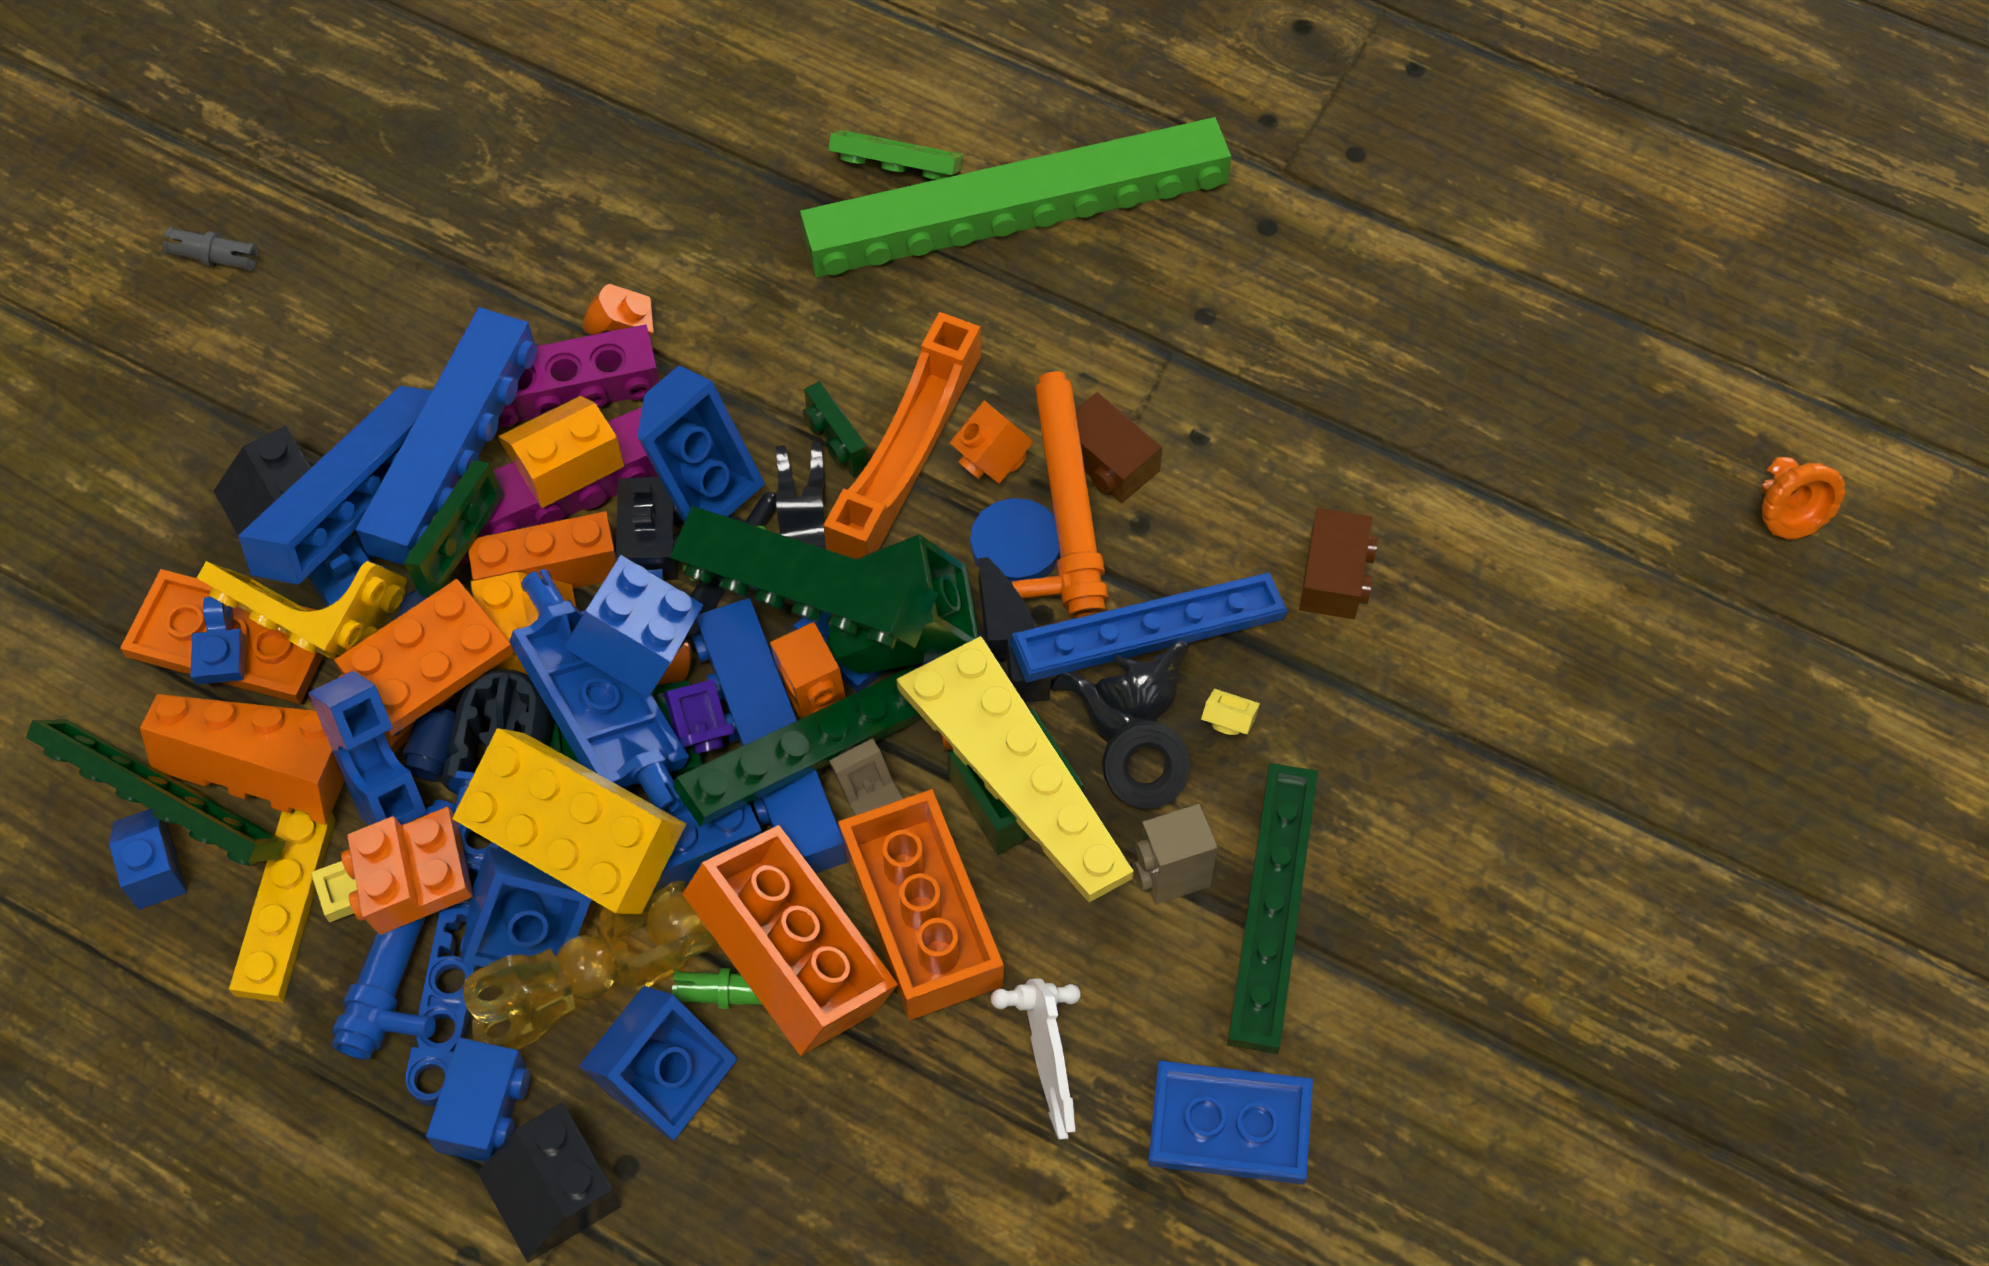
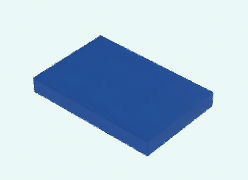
M1158 1061L1148 1166L1305 1185L1313 1078Z

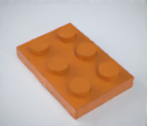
M455 579L335 658L334 661L343 675L355 671L376 685L393 727L388 730V733L393 736L513 655L514 651L511 643L460 581Z

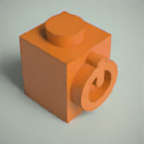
M985 400L950 441V444L963 454L958 462L978 479L986 473L999 484L1007 474L1016 471L1022 465L1026 457V451L1034 443L1031 438Z

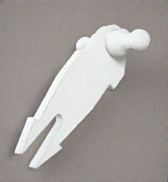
M1040 978L1029 979L1026 984L1017 985L1014 990H995L991 995V1003L997 1009L1015 1006L1020 1011L1027 1010L1035 1061L1050 1110L1048 1114L1058 1140L1068 1139V1132H1075L1073 1098H1070L1064 1054L1056 1022L1058 1016L1056 1005L1062 1002L1067 1004L1078 1002L1081 992L1073 984L1056 987L1053 983H1044Z

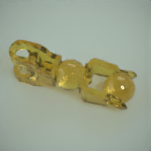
M673 881L656 893H652L642 914L614 913L604 907L600 913L601 925L597 926L598 937L588 934L573 937L560 947L556 957L551 948L531 956L522 954L503 957L472 973L464 983L463 998L466 1008L474 1016L472 1022L474 1041L515 1050L521 1049L537 1041L561 1016L576 1009L574 997L583 1000L601 997L612 988L616 978H618L621 985L626 983L631 989L640 991L643 986L650 987L674 973L675 970L683 968L685 959L712 950L717 941L712 934L708 933L709 930L682 895L685 882ZM646 923L645 926L649 938L657 947L639 955H633L629 951L628 944L619 940V938ZM490 986L500 988L503 991L499 997L492 1001H484L477 997L480 991ZM507 1019L510 1020L511 1027L504 1036L495 1038L486 1034L492 1025Z

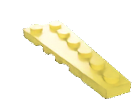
M981 636L897 678V688L904 698L934 731L938 730L953 747V752L958 758L977 773L984 781L985 788L996 800L999 798L1016 817V822L1032 840L1042 846L1043 852L1088 902L1133 879V869Z

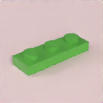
M838 130L831 133L828 151L841 153L840 160L864 164L866 158L882 161L881 168L886 170L906 172L907 166L923 169L922 176L936 180L947 178L948 175H954L961 171L963 154L846 130Z

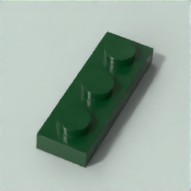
M473 460L403 562L420 595L430 597L443 588L504 497V493L490 463Z

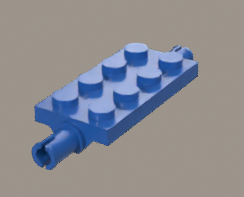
M540 570L539 574L542 580L536 571L528 574L522 580L521 587L538 611V619L530 626L513 630L509 642L581 765L622 788L633 784H641L654 806L665 812L666 807L670 814L675 813L684 806V803L673 789L675 782L669 772L684 768L689 756L651 694L648 698L564 648L585 611L577 609L570 600H564L548 570Z

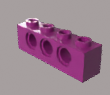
M647 324L537 346L535 361L529 369L525 368L518 381L516 396L510 405H505L498 418V427H509L517 422L534 419L579 396L594 402L598 408L605 404L628 399H644L645 393L659 382Z

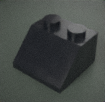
M286 426L244 445L214 489V493L237 535L244 531L310 469V466Z
M563 1102L515 1129L477 1172L527 1263L621 1207L611 1185Z

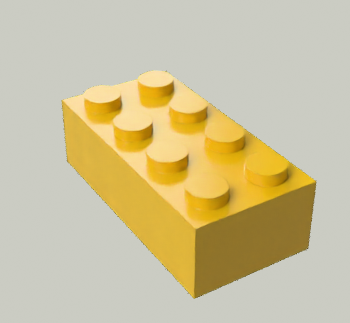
M500 728L496 729L452 818L614 913L642 914L687 824L525 733Z

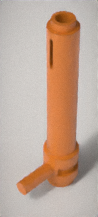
M1048 372L1039 376V383L1036 385L1035 390L1060 559L1057 561L1058 576L1012 581V585L1022 599L1061 594L1063 607L1068 608L1069 617L1075 619L1105 612V603L1109 600L1107 584L1101 580V576L1105 573L1103 556L1097 553L1072 383L1066 379L1064 372Z

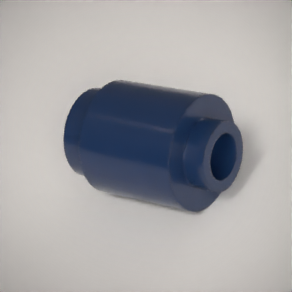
M436 706L415 720L402 757L405 759L404 767L410 770L412 776L429 782H439L441 780L446 759L451 756L448 751L456 713Z

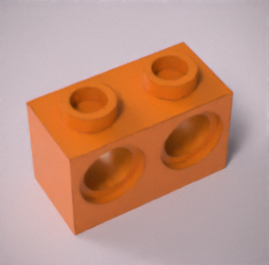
M814 622L770 642L778 673L788 699L799 719L846 698L840 668Z

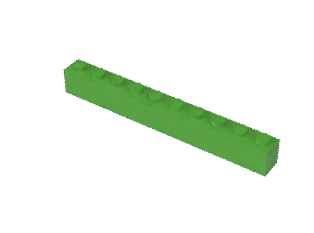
M1216 117L800 210L802 235L815 278L825 275H838L847 270L869 265H881L890 260L912 255L921 256L930 251L947 247L965 246L973 241L995 236L1004 237L1013 232L1030 228L1048 227L1056 222L1078 217L1087 218L1096 213L1118 208H1130L1139 203L1161 198L1170 199L1179 194L1196 190L1213 189L1228 183L1231 154Z

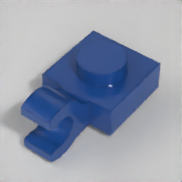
M204 597L203 614L206 632L192 633L190 677L196 685L244 680L246 636L241 629H232L233 608L225 606V604L213 597Z

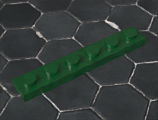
M914 667L907 668L678 776L673 789L701 827L830 764L829 760L872 738L874 741H877L922 719V716L897 688V678L915 670Z
M67 719L32 720L26 738L43 747L44 755L57 761L69 762L80 768L79 774L84 778L96 782H105L116 788L115 794L124 800L148 806L153 809L152 815L155 818L168 823L180 824L190 830L189 836L194 840L205 844L217 845L228 851L227 857L230 860L246 866H254L260 861L280 859L286 843L280 837Z
M1274 763L1269 764L1227 1046L1273 1054L1279 1053L1316 791L1317 770Z

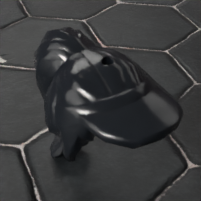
M1178 641L1172 644L1161 656H1154V662L1147 663L1136 662L1118 655L1114 661L1117 666L1124 668L1126 674L1101 679L1094 685L1075 671L1054 677L1051 680L1050 689L1053 691L1069 690L1079 696L1092 727L1108 743L1119 729L1133 722H1156V719L1171 706L1176 695L1177 680L1180 676L1179 669L1190 645L1187 642Z

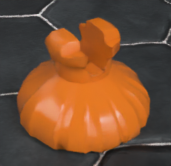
M1777 457L1773 460L1767 471L1774 474V480H1765L1764 484H1761V492L1766 495L1761 507L1765 526L1772 535L1784 538L1785 540H1797L1814 534L1830 522V519L1836 515L1841 506L1840 503H1842L1846 492L1842 476L1836 469L1825 466L1822 463H1805L1799 466L1790 457Z

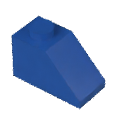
M153 809L114 821L109 841L120 887L138 910L187 893L169 824L155 818L152 815Z

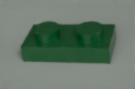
M818 381L804 389L806 408L802 410L804 419L813 433L821 432L826 439V448L837 466L844 464L852 477L855 478L862 473L868 464L867 445L822 383Z

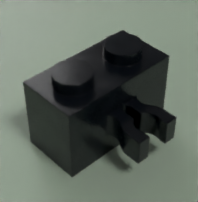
M659 477L618 478L616 561L622 555L646 570L662 569L665 580H678V562L671 559L670 555L680 535L678 534L679 522L684 521Z

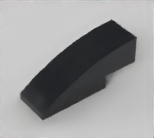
M988 557L979 558L978 584L985 642L998 662L1007 663L1008 678L1024 702L1048 701L1051 677L1026 683L1009 643L1013 633L1037 628L1036 623L1023 599L1003 572Z

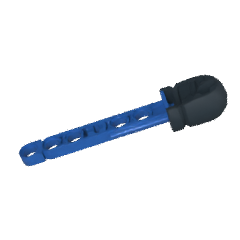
M509 669L493 670L471 682L463 691L457 706L448 752L451 756L446 759L442 776V784L450 792L458 795L454 814L474 775L476 764L473 759L477 744L483 743L487 749L497 728L516 731L517 724H520L523 733L549 746L553 716L529 675ZM484 719L491 721L488 732H486L483 725ZM458 823L468 873L478 874L487 847L474 849L467 845V837L472 830ZM493 842L489 845V847L505 850ZM470 899L440 910L418 1015L433 1017L434 1020L449 1018L455 1023V1032L444 1043H434L427 1037L416 1036L419 1048L411 1047L406 1070V1086L413 1098L426 1106H436L442 1087L439 1091L432 1094L420 1092L417 1088L419 1075L428 1068L436 1067L443 1070L446 1077L458 1038L466 1039L480 967L462 963L460 957L454 956L456 941L449 932L450 930H458L461 922H467ZM464 937L462 938L461 947H460L461 953H462V947H463ZM447 953L451 956H443V954ZM448 969L461 970L465 974V982L459 991L446 994L438 989L437 981L444 971Z

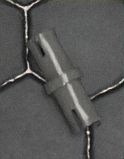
M169 227L164 237L182 242L181 244L163 241V250L166 255H177L200 260L204 266L214 267L216 264L245 269L246 271H253L257 261L239 256L244 254L258 257V247L254 243L224 239L216 232L207 231L204 235L180 230L175 227Z

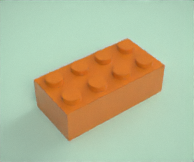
M933 789L838 821L839 831L844 842L846 859L890 974L898 983L896 990L908 1021L1004 987V964Z
M780 825L702 862L682 893L800 1056L874 1015L898 985Z

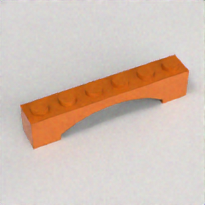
M942 312L938 313L921 345V353L911 380L882 441L856 481L848 490L843 488L823 525L827 550L858 559L880 549L981 358V326Z

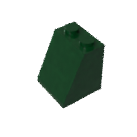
M920 534L858 558L857 560L915 578L937 592V598L916 648L896 642L894 649H890L866 638L868 632L858 628L856 635L853 636L829 625L827 646L837 663L857 674L935 660L978 638L979 634L967 566Z

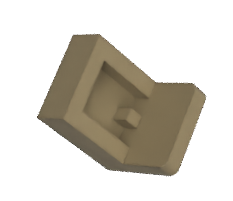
M873 738L829 760L844 797L855 815L903 799L891 778L881 751Z

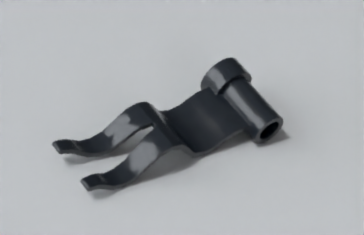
M812 442L810 476L801 497L796 496L785 445L776 446L778 466L776 507L780 534L826 549L823 528L825 517L823 509L824 467L822 443Z

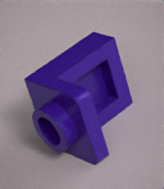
M714 679L663 693L674 733L683 748L694 747L695 755L724 747L722 738L734 733L732 723L726 725Z

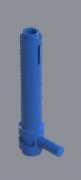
M435 800L432 806L426 808L427 813L423 816L447 806L454 813L456 805L444 800ZM426 917L382 935L376 932L357 982L349 986L343 1000V1005L346 1008L345 1012L337 1016L331 1030L335 1036L331 1045L335 1050L349 1057L369 1060L374 1050L381 1048L387 1032L427 1038L433 1035L436 1027L433 1017L395 1012L398 1005L395 996Z

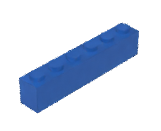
M478 307L356 527V532L367 554L404 565L403 562L407 558L409 551L416 545L431 523L433 516L440 510L455 488L458 480L462 478L473 460L479 461V454L485 442L491 441L496 434L498 418L505 405H510L516 396L518 381L525 368L529 369L535 361L537 344L533 340L529 322Z
M400 385L238 535L251 576L299 585L356 529L432 390Z
M750 598L698 614L696 621L699 633L691 637L700 663L709 660L713 673L706 675L707 681L714 679L719 700H723L728 712L724 714L726 725L732 723L734 733L727 736L729 742L739 741L740 747L797 721ZM816 771L752 801L760 826L769 823L770 828H774L780 825L815 873L847 863L843 839Z

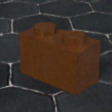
M1098 392L1076 409L1085 472L1090 476L1093 484L1099 491L1104 494L1110 493L1122 504L1160 472L1162 446Z
M1316 508L1299 610L1355 620L1359 602L1368 604L1373 576L1364 574L1366 562L1374 563L1378 536L1370 535L1372 516Z

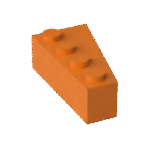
M157 694L140 726L149 764L162 773L205 787L210 783H215L227 787L230 795L246 799L250 794L270 801L272 808L286 813H290L294 808L309 813L311 821L324 825L329 820L345 781L316 711Z

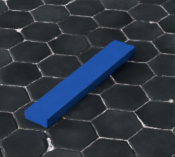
M1268 572L1013 633L1009 643L1027 683L1112 662L1118 655L1123 658H1129L1169 648L1178 641L1190 643L1283 620L1288 610Z

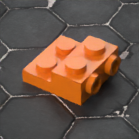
M448 806L403 825L394 816H391L347 834L350 849L343 851L341 858L347 874L351 879L356 880L357 890L349 893V902L359 921L366 920L380 935L474 897L458 822L452 819L454 813Z

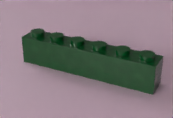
M695 506L691 507L670 555L671 559L686 566L684 575L706 585H710L713 578L720 580V588L744 598L748 590L755 592V600L778 610L782 609L784 603L792 605V613L815 623H818L820 616L830 618L829 626L849 635L855 636L858 628L868 632L866 636L868 640L890 649H894L896 642L916 648L938 595L937 592L915 578Z

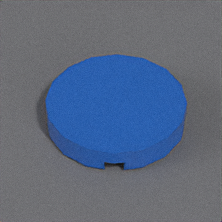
M1010 498L993 503L981 511L972 525L970 549L974 563L979 568V558L988 557L1003 572L1011 584L1012 581L1045 577L1052 572L1060 556L1054 515L1047 507L1028 499Z

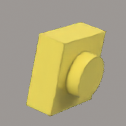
M1214 689L1206 701L1201 720L1212 723V727L1215 730L1225 734L1238 735L1239 732L1248 734L1255 721L1260 703Z
M342 861L311 872L324 915L329 923L354 914L349 902V893L357 890L356 880L349 877Z

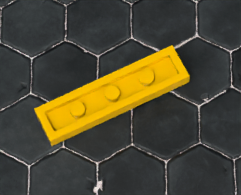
M294 808L290 813L282 811L275 835L285 840L286 843L280 859L268 860L229 987L230 992L235 997L279 1003L284 1002L316 891L311 872L322 868L336 819L332 812L327 824L324 825L311 821L309 813Z

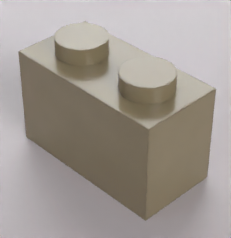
M1200 804L1142 822L1140 841L1135 843L1138 861L1133 862V870L1142 891L1149 889L1155 905L1211 886L1218 847Z

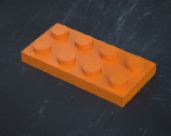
M160 569L120 647L124 656L191 674L192 633L206 632L203 601L204 597H211L209 593L213 587L197 578ZM239 607L233 608L232 629H241L246 636L244 680L220 683L301 704L323 655L317 651L311 653L288 640L290 635L278 629L275 631L268 629L248 617L250 615L249 612ZM304 607L309 611H317L312 608Z

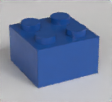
M620 555L564 648L648 698L672 662L703 604L650 573L642 566Z

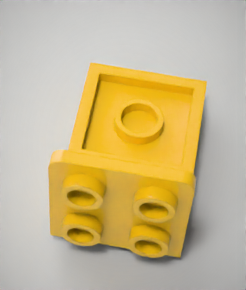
M207 561L197 576V579L213 587L209 595L232 608L239 607L249 612L250 615L248 617L256 623L273 631L278 629L290 635L288 640L311 653L317 651L331 659H335L336 655H342L383 627L389 614L394 613L403 602L405 597L404 587L407 579L402 575L366 561L360 567L348 590L338 601L324 609L309 611L249 576Z

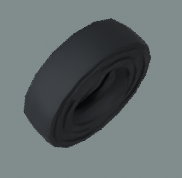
M1154 721L1133 722L1119 729L1107 743L1102 758L1103 777L1111 792L1125 804L1140 809L1159 808L1174 800L1185 787L1190 773L1189 752L1182 738L1167 725ZM1150 746L1156 748L1164 757L1165 767L1163 773L1157 780L1151 783L1137 782L1128 772L1127 763L1129 757L1140 747Z

